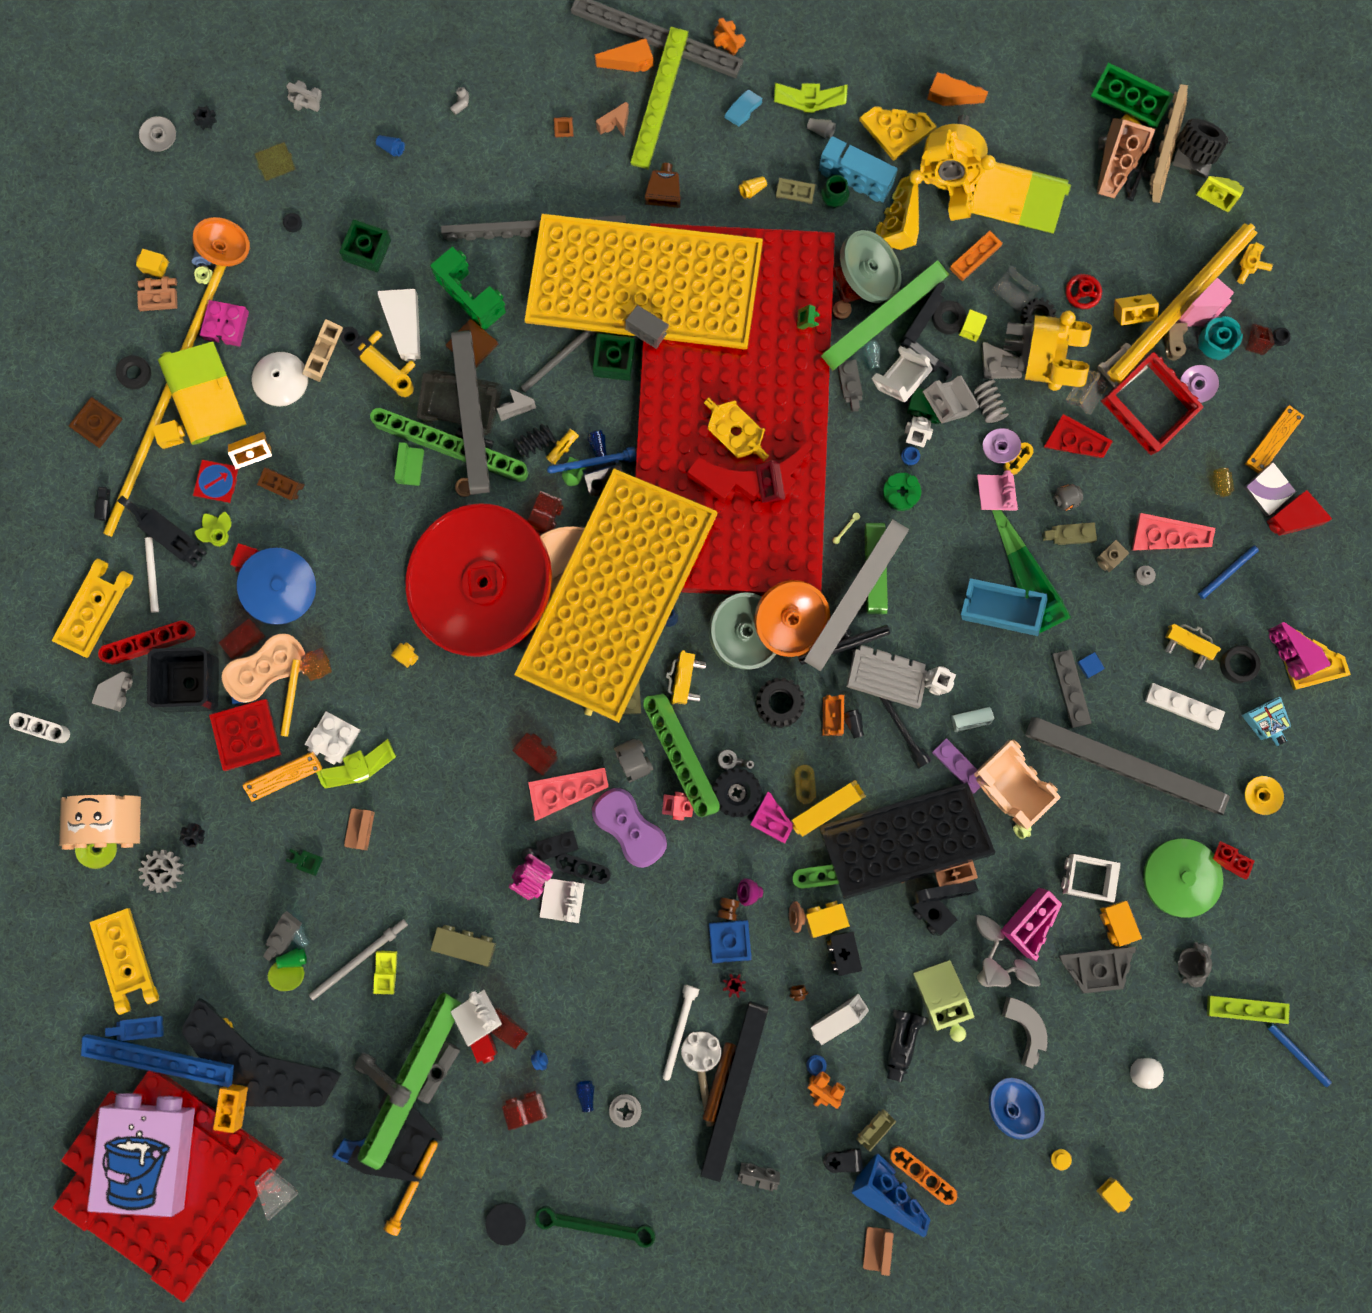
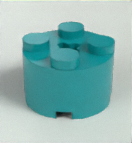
M1227 316L1212 319L1199 335L1198 348L1207 357L1222 360L1228 357L1242 342L1243 334H1241L1239 323Z

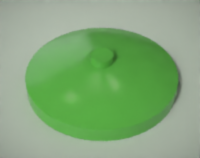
M1190 839L1170 840L1155 848L1149 855L1143 872L1144 886L1151 901L1163 912L1183 918L1195 917L1211 909L1219 899L1223 888L1222 868L1213 859V852L1203 844Z

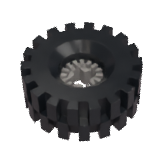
M735 768L727 770L718 777L713 787L719 802V811L733 818H741L751 814L759 805L762 796L759 780L746 769ZM734 788H736L737 790H742V793L740 794L741 798L732 796Z

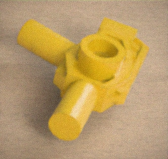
M1257 242L1249 244L1239 263L1242 272L1237 280L1238 283L1244 284L1248 275L1255 273L1257 268L1271 271L1273 264L1259 261L1260 254L1264 249L1263 245Z

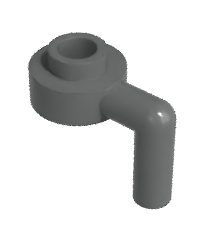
M722 750L716 757L718 766L723 769H731L735 765L744 768H753L754 766L753 761L737 758L736 754L731 750ZM724 756L728 757V761L726 763L723 762Z

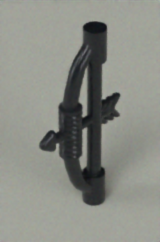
M1152 142L1145 153L1140 169L1133 168L1127 176L1125 190L1128 194L1127 200L1134 201L1141 177L1150 179L1149 174L1153 173L1145 169L1148 159L1155 148V144ZM1134 171L1138 172L1134 185L1130 189V178Z

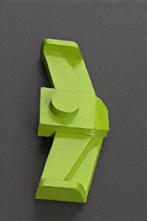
M775 83L774 102L797 108L804 112L815 113L817 110L846 104L848 85L820 91V84L802 83L801 91Z
M387 739L365 757L360 750L344 757V766L322 769L316 773L324 788L362 783L369 780V777L392 761L396 755L389 739Z

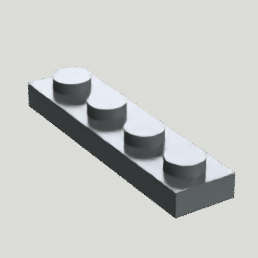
M1067 650L1052 654L1071 728L1092 724L1072 651Z

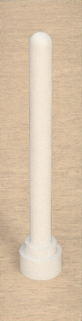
M684 985L682 991L685 999L663 1073V1079L666 1081L671 1078L692 1000H695L699 993L698 988Z

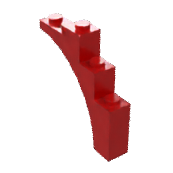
M807 442L794 455L779 463L785 498L786 496L791 497L796 490V487H794L796 480L792 477L795 478L801 471L800 465L803 462L807 463L812 456V445ZM698 457L687 472L688 478L723 503L727 499L731 500L736 493L735 489L753 502L757 497L761 498L757 471L728 470Z

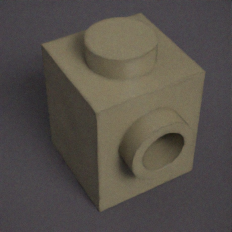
M1115 540L1096 558L1098 566L1104 571L1110 572L1129 552Z

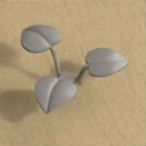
M975 915L979 932L988 940L994 941L989 957L983 961V970L977 975L978 981L985 987H1007L1011 983L1008 973L1015 972L1016 977L1024 984L1040 986L1041 984L1036 972L1027 962L1016 959L1013 962L1014 967L1004 970L992 959L999 944L998 940L1002 941L1004 934L1000 931V926L994 920L983 915Z

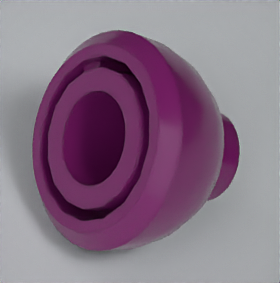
M742 879L737 889L740 903L743 906L754 904L763 896V888L751 879Z

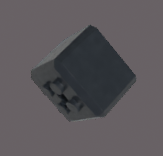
M203 647L152 649L148 653L147 703L152 708L164 713L214 711L218 707L219 658ZM193 678L195 681L194 686L189 689L186 688V681Z

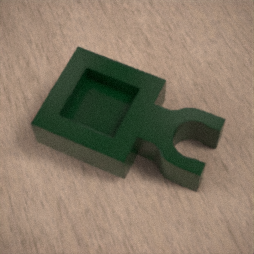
M290 849L289 852L294 853L295 858L293 860L286 858L285 861L292 864L298 863L296 869L316 876L323 857L304 850L302 855H300L299 852Z

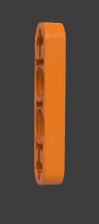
M896 1146L891 1149L890 1159L897 1167L942 1203L950 1205L956 1201L957 1192L949 1183L905 1148ZM896 1151L898 1153L903 1151L902 1156L907 1160L909 1157L912 1158L907 1162L905 1168L902 1167L905 1163L901 1159L895 1161L896 1156L894 1154ZM913 1163H918L921 1167L918 1174L910 1172V1166ZM929 1176L936 1177L937 1183L934 1187L926 1185V1179ZM940 1186L947 1192L952 1190L950 1192L952 1195L951 1199H943L945 1195L938 1190Z

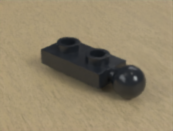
M572 830L537 841V848H524L521 857L527 862L528 860L525 858L528 854H532L535 857L540 855L541 861L561 854L579 850Z

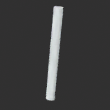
M147 537L145 538L150 608L151 613L159 612L153 538Z

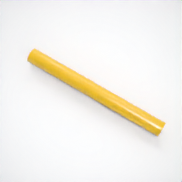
M296 659L292 660L281 736L289 735L300 660Z

